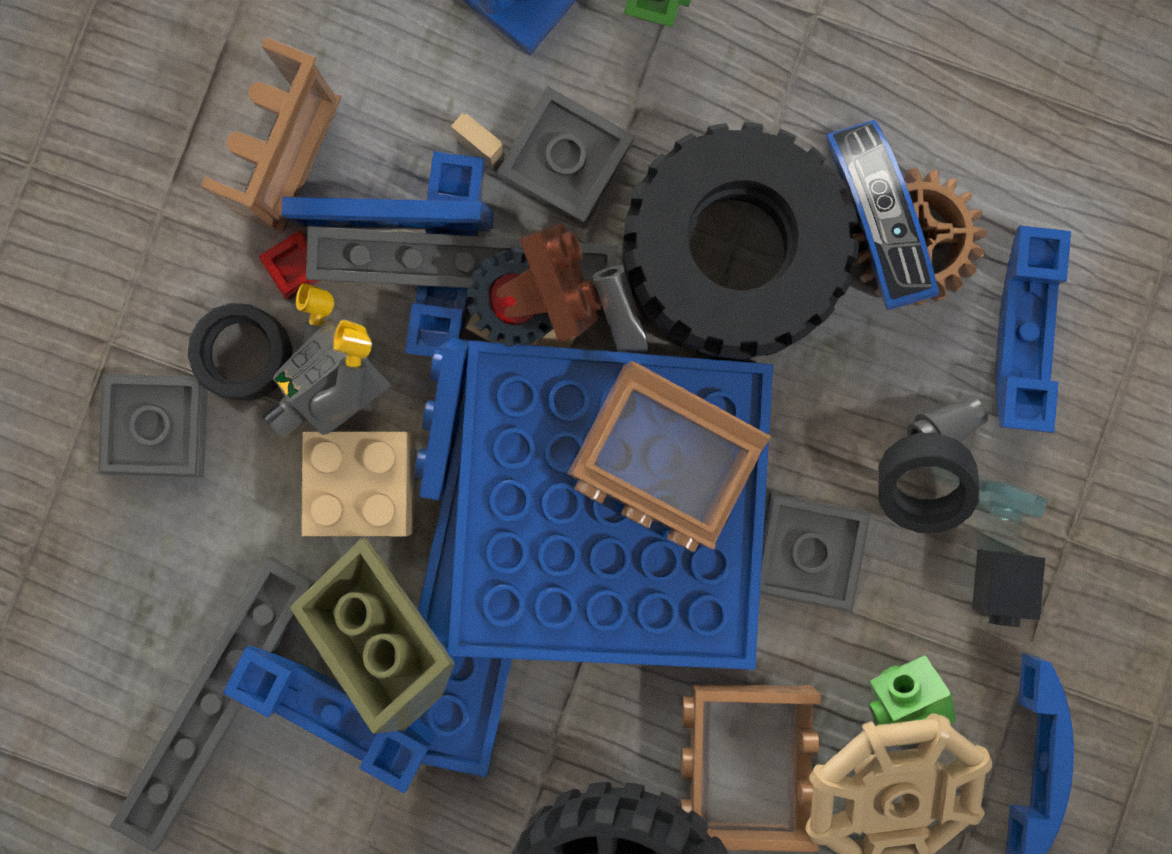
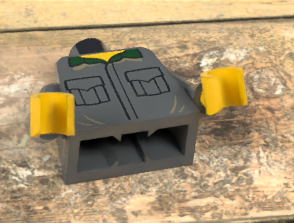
M302 284L296 296L297 309L311 314L309 322H304L302 346L273 377L274 382L285 397L263 416L266 422L283 439L288 437L306 420L322 435L329 434L391 386L366 358L372 346L366 328L363 325L347 320L340 321L338 327L330 319L324 323V317L329 316L334 308V298L327 290L309 284Z

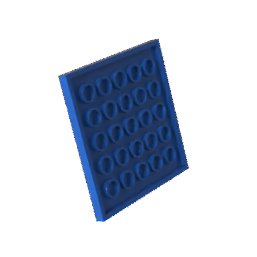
M469 341L447 644L449 656L755 670L769 441L762 450L715 542L716 547L714 550L698 545L695 552H691L666 538L670 529L652 520L649 528H646L621 515L620 513L625 505L606 496L601 504L577 492L574 488L578 480L568 476L567 473L625 364L634 361L768 435L770 431L773 364L533 345L521 346L520 344L511 347L505 346L504 343ZM632 390L594 465L703 522L740 448Z

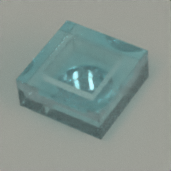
M983 481L979 490V501L992 505L991 515L1020 524L1022 517L1041 519L1048 501L1044 497L1000 481Z

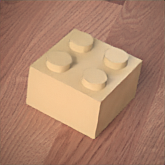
M303 432L302 536H409L415 534V434L410 432H330L329 434L322 435L320 432Z

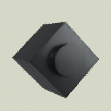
M977 549L972 609L988 614V623L995 625L1020 627L1021 618L1040 620L1045 558Z

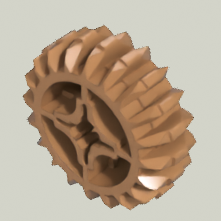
M911 168L906 173L904 181L914 205L924 239H928L925 242L931 262L933 248H939L944 244H951L950 254L945 265L935 274L939 294L931 299L934 302H938L946 298V289L955 293L963 288L961 277L969 278L977 271V268L970 260H978L983 257L985 250L973 242L985 237L987 230L982 227H973L972 222L982 216L983 210L973 209L968 211L965 204L971 200L972 192L966 191L957 196L953 192L957 187V178H950L941 186L939 185L938 170H931L922 180L918 168ZM929 206L935 209L946 223H940L935 220L930 214ZM858 221V224L853 229L860 233L852 234V237L859 241L861 252L858 253L857 260L852 265L858 266L865 262L868 270L862 273L860 279L863 283H866L875 276L871 267V255ZM877 285L875 288V294L881 296L879 287ZM926 299L913 304L920 306L926 302Z

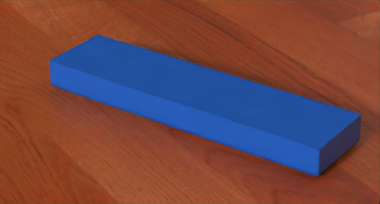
M282 197L281 215L303 227L490 231V229H493L494 211L482 201Z

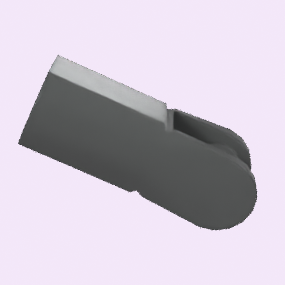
M623 265L608 267L596 272L592 276L607 322L610 325L617 351L646 354L648 349L647 341Z

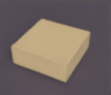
M462 113L452 124L451 128L456 141L476 157L484 158L485 164L495 171L505 159L502 142L467 113L465 115Z

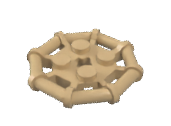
M931 714L925 720L875 726L872 721L863 724V731L826 764L816 765L809 776L813 784L811 818L807 821L806 832L813 843L825 845L837 854H935L970 824L977 825L982 820L985 813L981 807L986 773L992 768V760L988 750L981 746H975L952 728L946 716ZM920 743L917 749L887 752L885 748L888 746ZM944 748L958 758L957 761L946 766L937 759ZM855 768V775L853 777L846 776ZM962 785L961 795L955 798L956 788ZM902 795L900 802L892 803L896 797ZM834 796L846 798L845 810L833 815ZM935 819L939 820L934 826L928 829L927 826L931 824ZM854 832L860 836L861 832L866 834L863 840L856 841L847 836Z

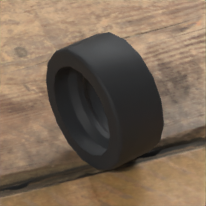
M228 303L213 308L198 320L189 337L188 359L193 374L204 388L224 398L251 401L269 395L278 387L273 380L274 374L292 357L293 349L288 332L275 317L250 304ZM236 323L251 324L259 328L267 337L270 347L269 362L264 371L256 378L245 382L231 381L223 377L215 368L212 359L213 344L219 333L227 326Z
M917 433L899 439L885 451L878 465L879 503L886 516L902 528L917 533H940L953 529L970 518L979 503L980 485L977 464L970 450L955 438L939 433ZM919 467H939L955 474L959 478V486L948 495L937 499H917L906 495L898 489L897 479L907 471Z

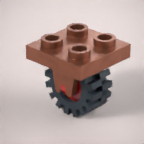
M564 223L519 239L522 247L497 253L483 261L481 269L474 271L471 280L475 281L474 285L468 287L467 297H473L474 303L469 305L468 309L470 315L477 313L480 319L475 323L480 331L487 328L490 331L487 338L494 342L503 339L505 340V346L513 347L517 343L525 346L537 339H541L553 329L558 342H562L579 336L599 319L597 311L601 309V302L598 292L591 280L585 282L578 263L583 260L579 241L572 231H566Z

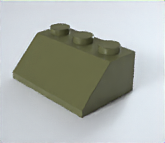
M361 538L290 606V609L371 732L378 734L406 730L442 697L455 663L367 539Z

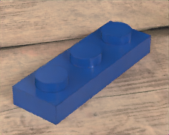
M452 338L444 346L443 351L436 350L433 357L430 380L438 382L435 401H427L423 415L422 430L430 431L427 449L420 448L415 464L414 478L422 479L419 497L440 500L444 493L465 389L469 342L467 340Z

